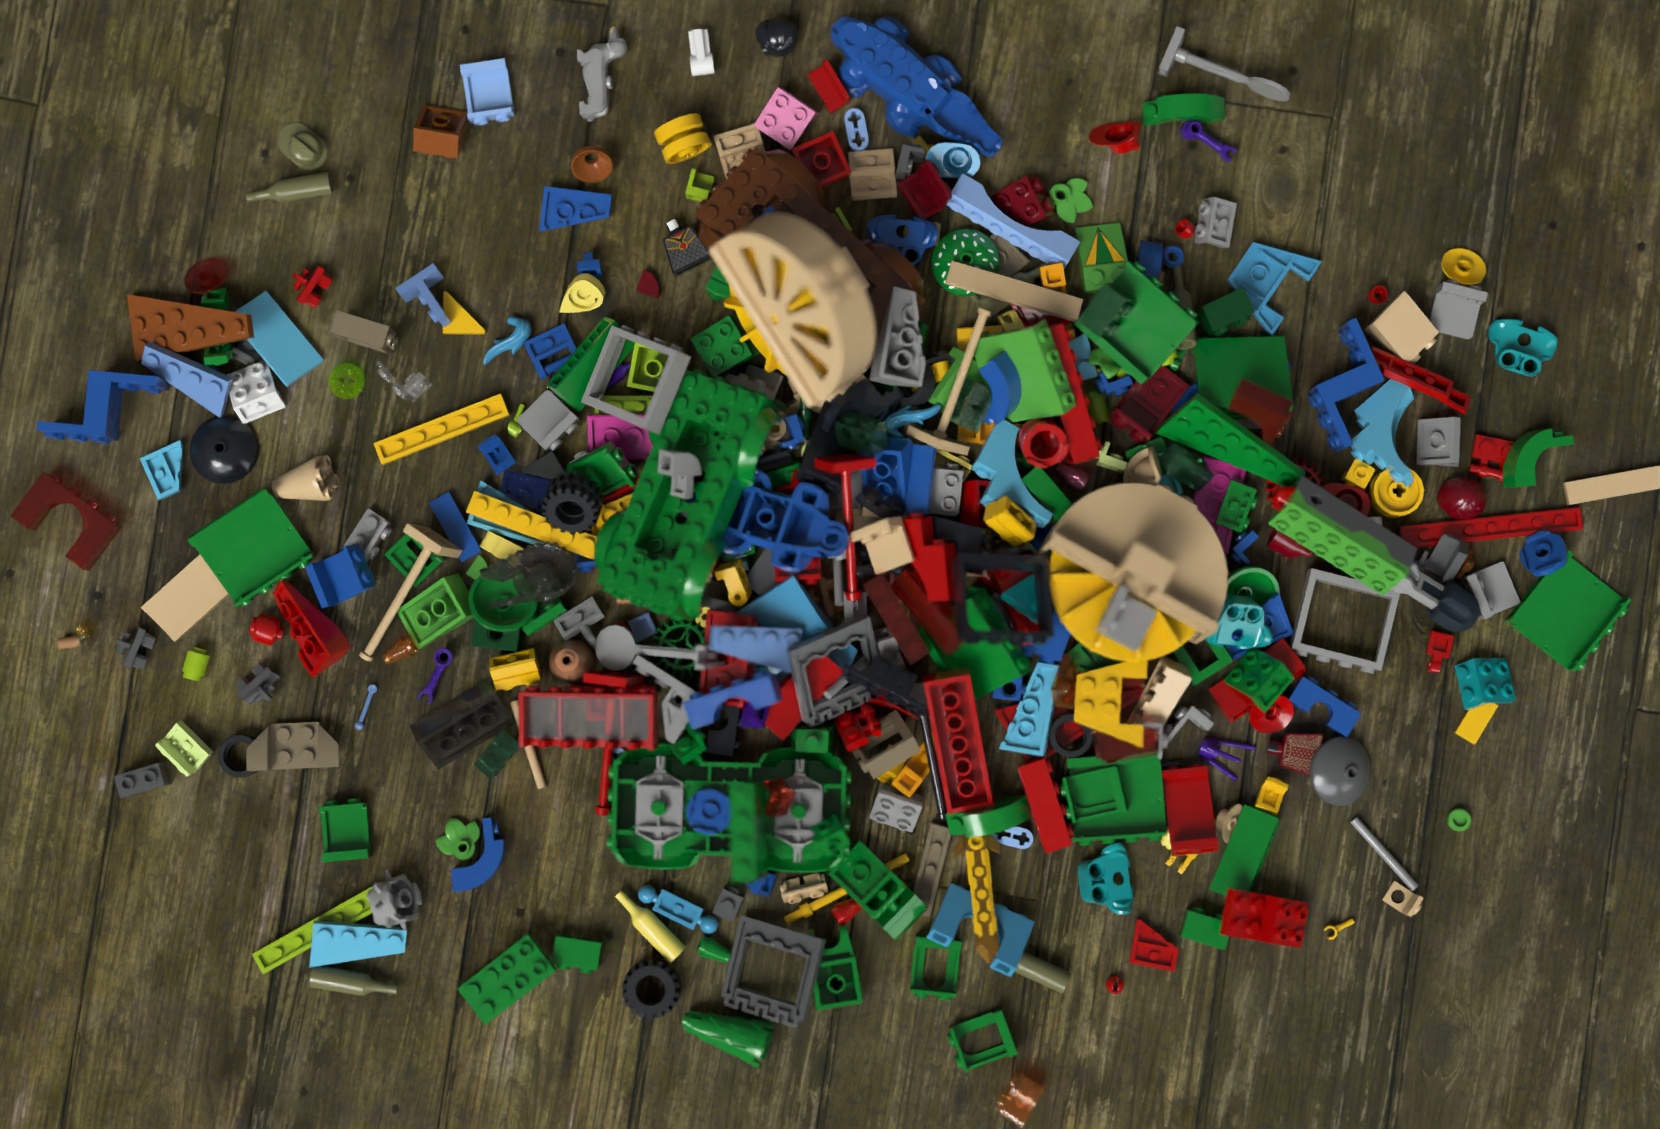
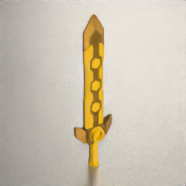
M965 834L954 847V857L957 858L966 850L976 950L990 964L999 949V940L994 912L989 851L987 848L1000 854V845L991 835L966 838Z

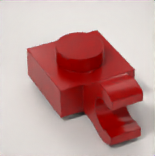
M1435 631L1429 632L1425 654L1431 655L1427 671L1433 673L1440 672L1442 658L1449 659L1454 636Z

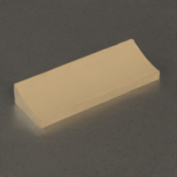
M198 555L141 608L174 642H177L229 594L202 556Z

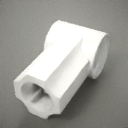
M694 29L688 32L692 76L714 74L708 30Z

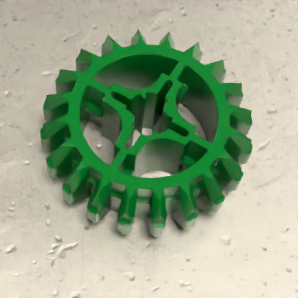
M672 619L673 625L671 626L665 621L664 625L667 629L665 631L660 627L657 629L658 632L662 633L661 637L653 636V639L659 641V645L652 644V646L664 647L665 644L678 648L672 642L678 644V642L681 643L682 640H685L689 648L695 649L696 647L690 644L691 632L693 630L698 634L702 645L704 644L705 628L700 631L701 623L699 622L694 626V619L688 623H685V619L683 623H678ZM685 628L680 639L672 640L667 638L673 630ZM661 656L662 659L657 662L658 666L664 662L667 664L663 669L665 672L670 667L673 668L672 676L676 675L677 670H680L681 678L685 677V670H688L690 676L694 675L692 669L695 668L696 661L686 666H680L683 658H675L674 663H672L667 657Z

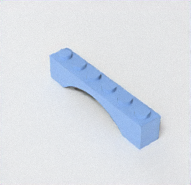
M965 174L961 175L952 190V198L947 206L953 211L965 215L972 222L989 229L991 233L1001 236L1012 245L1020 247L1032 257L1038 258L1048 265L1062 262L1065 269L1080 244V241L1061 230H1037L1013 221L993 204L982 184Z

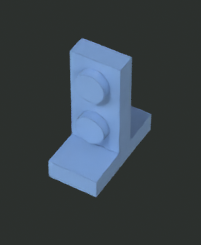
M433 263L396 287V290L406 303L417 296L424 306L428 304L431 309L428 311V314L435 323L439 321L443 327H446L452 322L429 289L444 279Z

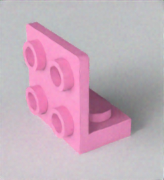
M778 87L754 126L787 149L792 150L810 121L815 120L819 112L785 89Z

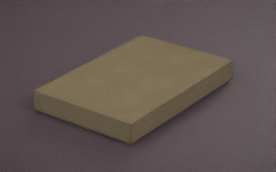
M995 234L989 237L999 254V275L1011 277L1030 262L1008 240ZM967 257L963 262L969 263L971 259ZM978 294L969 297L975 303V301L983 295Z

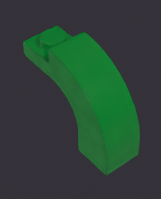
M1175 94L1157 97V100L1142 103L1143 125L1145 126L1173 121H1197L1208 124L1225 120L1224 98L1216 95Z
M227 288L203 291L202 307L231 311ZM234 342L205 348L203 356L205 365L228 363L229 358H233L231 350L234 347Z
M1536 429L1522 435L1515 441L1507 453L1503 467L1504 487L1535 486V465L1539 455L1550 447L1574 445L1573 436H1564L1563 432H1553L1552 429Z
M1026 795L1005 796L991 807L952 814L945 813L950 835L966 834V838L998 833L1013 828L1030 817Z

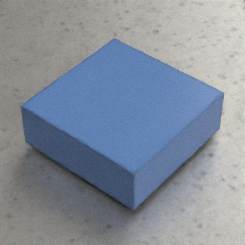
M649 612L628 621L637 642L658 633Z

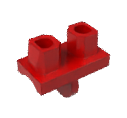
M316 266L308 280L306 278L310 271L305 268L300 275L292 274V277L297 280L293 286L294 289L299 291L302 284H304L303 289L296 298L297 302L317 307L322 297L312 292L313 288L317 284L327 290L333 281L330 276L324 273L325 269Z

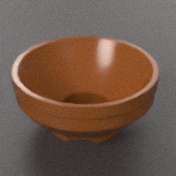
M598 146L583 147L576 151L572 157V172L575 177L584 182H600L610 175L613 168L610 154ZM589 153H594L598 156L595 160H587L585 158Z

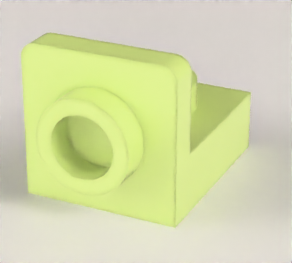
M1105 441L1103 446L1101 445L1102 450L1099 451L1100 457H1097L1096 465L1122 474L1128 462L1123 461V457L1110 453V456L1106 455L1110 442Z

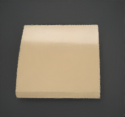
M754 124L714 136L726 179L728 178L726 175L729 170L735 165L738 167L744 161L742 157L750 148L754 150L757 146L762 152H765L759 129Z
M893 148L848 152L849 167L852 171L850 175L852 201L897 197Z

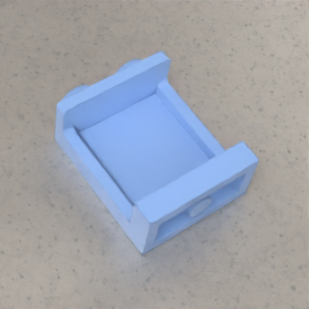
M505 58L460 65L468 109L467 117L470 123L484 125L489 120L496 119L497 122H504L510 120V117H515L508 65Z

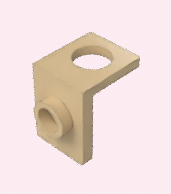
M1393 881L1382 900L1402 914L1412 917L1421 908L1423 897L1412 893L1396 881ZM1395 890H1401L1404 894V899L1400 903H1394L1391 899V894Z

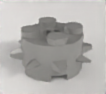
M386 870V880L378 883L375 882L373 888L368 890L367 899L370 902V908L376 924L385 925L387 928L400 924L403 930L407 931L406 922L418 918V905L422 904L421 893L415 882L411 883L406 879L407 876L404 873L392 877L389 871Z

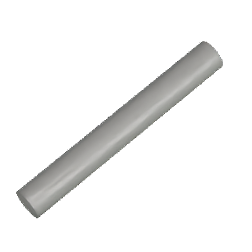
M834 557L835 605L842 606L844 605L842 560L836 561Z
M864 657L859 659L852 667L861 671L865 667ZM841 676L824 692L826 698L831 699L848 683L844 676Z

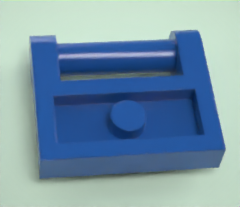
M564 323L523 343L541 380L547 378L548 374L559 370L577 349ZM569 348L571 354L544 367L542 366L540 361Z

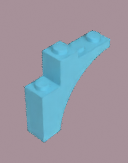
M1390 379L1355 410L1358 419L1356 423L1362 431L1352 439L1353 445H1351L1353 451L1351 454L1355 459H1358L1360 462L1363 461L1369 466L1375 462L1380 469L1383 470L1385 468L1388 470L1390 477L1396 483L1401 482L1408 487L1414 480L1411 471L1403 464L1396 452L1395 437L1400 418L1408 405L1414 400V396L1409 386Z
M1003 420L998 425L995 423L971 467L978 476L990 480L979 503L983 504L986 508L987 504L995 500L998 501L999 498L1007 495L1036 522V527L1043 529L1050 521L1053 513L1040 505L1021 481L1015 460V442L1019 428L1006 420Z

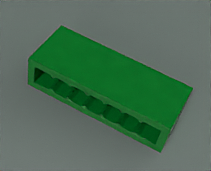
M605 316L546 384L564 402L579 412L586 405L581 400L611 326L621 328L615 320ZM626 339L614 371L634 348L635 342Z
M1244 804L1209 889L1224 896H1227L1228 888L1252 892L1281 820Z

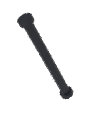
M927 709L924 717L921 715L917 717L920 719L938 810L936 817L937 819H945V813L948 811L946 809L928 718L929 709Z

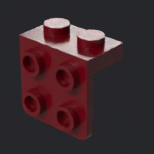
M928 159L922 163L916 173L903 179L896 185L915 216L925 220L941 212L952 198L951 188L939 176L937 166Z
M1037 174L1024 176L991 197L993 204L1003 214L1026 227L1057 215L1054 210L1055 204L1048 197L1045 191V184Z

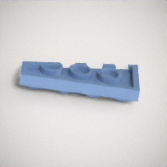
M148 342L145 345L142 365L221 418L225 412L232 377L152 342Z
M711 625L709 649L791 673L786 649L801 643L802 629Z

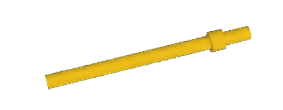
M905 853L884 865L892 871L910 860ZM840 887L809 904L806 902L800 905V909L784 916L787 925L802 917L807 918L813 915L814 911L848 893Z

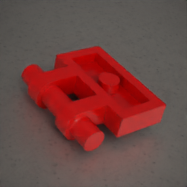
M1475 435L1470 458L1479 459L1478 465L1470 464L1468 472L1475 473L1478 477L1483 478L1485 476L1494 477L1498 481L1503 482L1504 462L1509 449L1515 442ZM1488 461L1499 463L1498 469L1488 467Z
M867 702L860 706L861 713L856 714L853 709L833 718L848 752L868 744L867 737L871 735L879 737L882 734V726L880 721L875 718L874 708Z

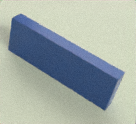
M913 444L905 513H923V515L929 516L937 448L933 446Z
M450 492L429 502L450 542L463 550L459 556L462 563L483 552Z

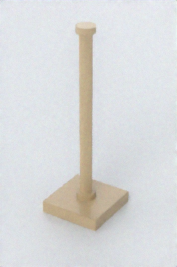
M978 308L977 312L979 315L937 430L930 431L909 425L906 432L907 435L935 448L962 455H967L970 447L947 437L946 430L985 322L992 313L982 308Z
M407 523L403 532L421 543L424 548L364 651L360 652L359 656L366 661H372V654L430 554L434 552L441 556L459 558L463 551L429 527Z

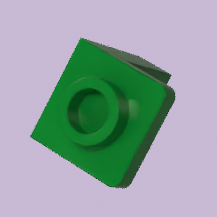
M689 723L685 725L689 734L670 746L674 755L683 764H686L707 749L703 742L705 736L698 727L691 729Z

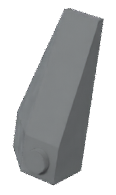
M892 287L873 358L870 375L871 381L895 386L922 387L926 363L925 356L922 354V335L919 333V314L916 293L914 291Z

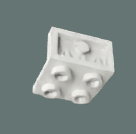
M264 360L227 375L232 377L229 390L232 406L243 424L285 408L284 400L275 387L271 369Z

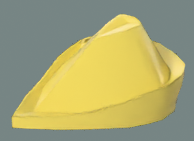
M582 273L576 276L567 288L562 300L560 313L583 312L598 308L605 297L606 291L604 286L591 274Z

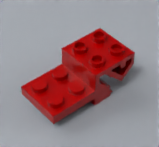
M1228 888L1220 935L1301 948L1309 903Z

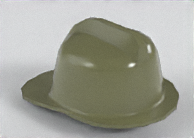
M292 123L286 125L280 131L277 141L279 149L302 169L313 170L324 164L327 158L326 144L307 126L301 123Z

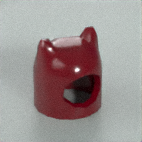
M1276 528L1272 529L1266 543L1267 548L1286 558L1295 559L1302 555L1312 556L1311 550L1297 543L1284 533L1279 532Z

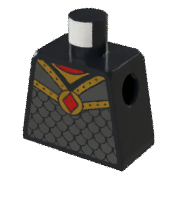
M677 219L665 224L670 235L662 240L674 278L713 259L709 250L701 242L691 225L682 229Z

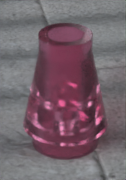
M1062 462L1055 472V475L1059 476L1075 490L1080 489L1083 491L1090 478V474L1086 473L1087 470L1066 465Z

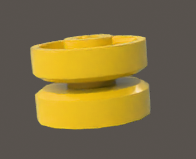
M694 113L678 117L655 130L654 135L658 144L665 146L662 154L666 164L688 160L711 147L712 144L708 134L700 132L704 124L699 114Z
M1386 469L1375 475L1368 485L1367 492L1370 505L1374 511L1383 517L1397 518L1410 514L1417 509L1423 500L1424 494L1423 483L1417 473L1409 469L1414 482L1408 487L1401 482L1396 483L1390 477V472ZM1393 489H1396L1398 494H1393Z

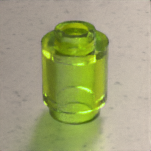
M1097 391L1086 394L1089 400L1087 411L1089 416H1093L1095 425L1109 421L1108 415L1110 412L1103 393L1098 394Z

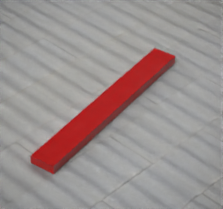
M1580 507L1398 527L1399 537L1416 548L1436 546L1443 533L1450 534L1466 542L1530 536L1540 531L1558 533L1583 530Z

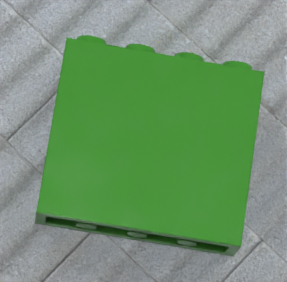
M1042 320L1035 326L989 334L988 331L982 332L974 353L979 369L1006 351L1014 362L1020 376L1022 391L1019 405L1004 420L1012 423L1062 415L1076 406L1074 395L1069 386L1046 320ZM982 375L983 381L985 383L986 389L992 402L991 388L986 379Z

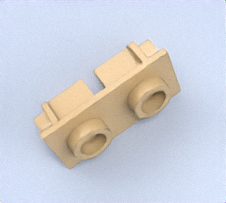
M818 872L803 876L804 885L800 884L799 878L783 881L784 884L779 885L783 902L795 904L803 898L823 896L824 893L828 892L824 873L819 874Z

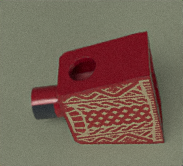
M1282 733L1281 742L1268 740L1266 753L1278 756V766L1310 777L1311 761L1316 750L1322 744L1323 735Z

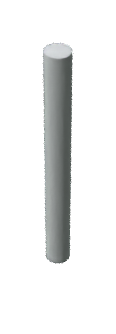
M1357 816L1350 821L1411 891L1415 890L1419 886L1362 821Z

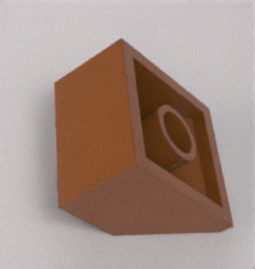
M424 104L413 128V151L423 154L440 155L446 158H458L463 147L468 111Z

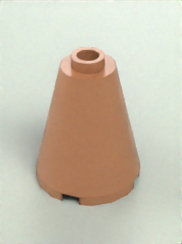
M577 639L564 640L558 643L550 654L549 665L551 672L559 681L565 684L583 682L584 673L594 670V653L583 641ZM569 656L571 663L566 665V658Z

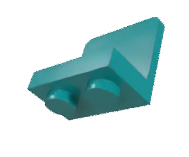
M1473 658L1454 666L1464 710H1472L1485 704L1515 702L1514 688L1509 666L1505 658Z

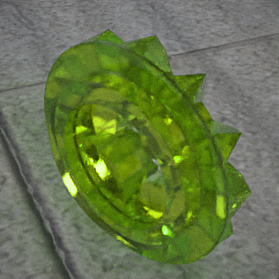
M351 363L339 364L332 369L328 377L329 388L334 395L342 399L355 398L362 392L365 386V376L362 370ZM348 372L349 378L356 382L348 383L345 388L344 383L338 379L345 378Z

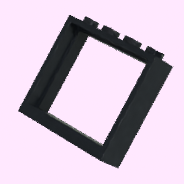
M959 553L952 559L957 641H966V644H978L980 641L988 642L989 645H998L1002 642H1010L1011 645H1022L1024 642H1029L1034 646H1042L1054 637L1048 556ZM965 569L1034 571L1039 632L969 630Z

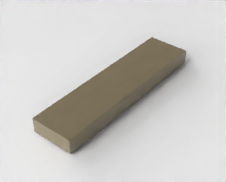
M932 822L929 826L913 888V893L928 907L922 914L927 917L931 915L951 838L947 826Z

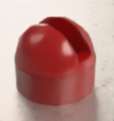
M1182 219L1177 223L1175 233L1178 236L1188 239L1194 235V225L1188 219Z
M1381 285L1371 288L1368 292V300L1372 304L1377 305L1384 303L1388 298L1386 288ZM1380 294V298H1375L1374 295Z
M1111 975L1106 979L1105 987L1110 993L1119 994L1124 989V981L1117 975ZM1116 979L1118 980V985L1116 991H1113L1114 981Z

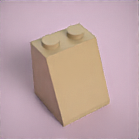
M1405 291L1395 297L1364 329L1387 353L1413 364L1421 358L1419 353L1423 348L1428 350L1437 341L1434 337L1439 333Z

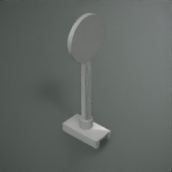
M1176 27L1159 67V74L1167 77L1175 60L1183 64L1186 62L1232 81L1245 83L1256 93L1273 100L1288 101L1291 96L1285 87L1276 82L1260 77L1249 78L1240 72L1189 53L1188 50L1181 48L1185 29Z
M621 625L607 626L601 630L595 644L596 655L600 663L614 671L629 667L637 654L693 659L696 661L695 669L725 666V661H719V652L709 649L710 643L696 645L695 649L638 645L633 633Z

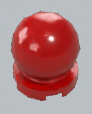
M1050 417L1030 419L1020 428L1019 446L1029 463L1035 467L1048 468L1047 466H1052L1063 460L1067 453L1068 442L1058 422Z

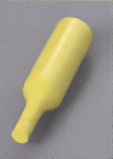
M622 890L615 896L629 911L633 926L669 963L686 948L651 910L637 906Z

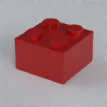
M833 131L791 150L790 155L810 171L822 189L849 178L852 173Z

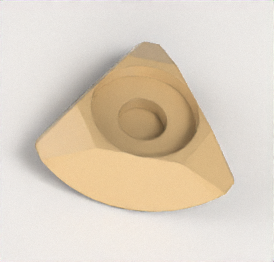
M1154 446L1137 452L1129 460L1124 471L1123 484L1139 483L1152 486L1158 484L1162 471Z

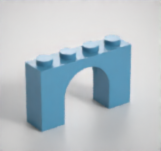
M952 883L949 885L927 935L928 939L945 947L949 946L960 921L973 917L971 892L961 885H954ZM994 903L999 949L991 962L990 968L1011 977L1017 969L1035 922L1029 920L1023 914H1016L1008 910L1004 905Z

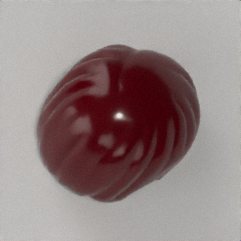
M1454 477L1441 485L1436 499L1439 507L1454 519H1472L1481 514L1486 507L1487 493L1483 485L1476 480Z

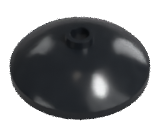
M230 416L214 417L205 421L194 432L190 442V458L194 468L202 477L214 483L229 484L243 479L251 472L258 458V441L254 432L246 423L243 424L241 420ZM220 444L224 446L222 452L217 451V447Z

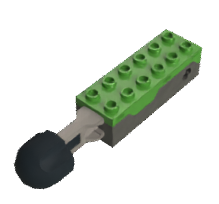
M1301 476L1290 487L1279 485L1272 494L1271 500L1274 504V510L1268 522L1269 525L1351 575L1354 579L1367 585L1375 592L1383 596L1392 589L1397 593L1408 594L1428 607L1427 616L1432 621L1452 632L1465 631L1472 628L1479 618L1480 607L1478 600L1466 589L1453 581L1441 585L1420 572L1417 564L1413 562L1417 551L1416 547L1305 477Z

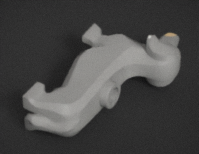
M616 27L610 29L609 41L607 43L595 44L587 52L577 49V61L581 62V66H583V77L589 93L588 104H585L584 101L579 102L580 115L584 119H588L589 122L607 114L609 108V89H613L612 76L608 75V64L613 59L624 56L627 52V42L619 36Z

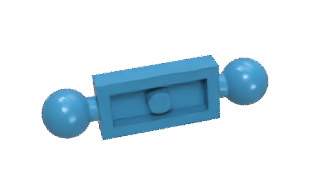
M644 885L638 891L640 901L643 903H655L653 911L694 930L696 924H699L701 930L707 934L715 932L718 928V921L714 916H701L704 908L665 889H662L659 895L656 894L654 887L650 885Z

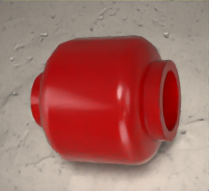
M260 613L257 617H253L248 634H251V639L254 642L272 646L276 640H281L284 628L280 627L281 621L278 617Z

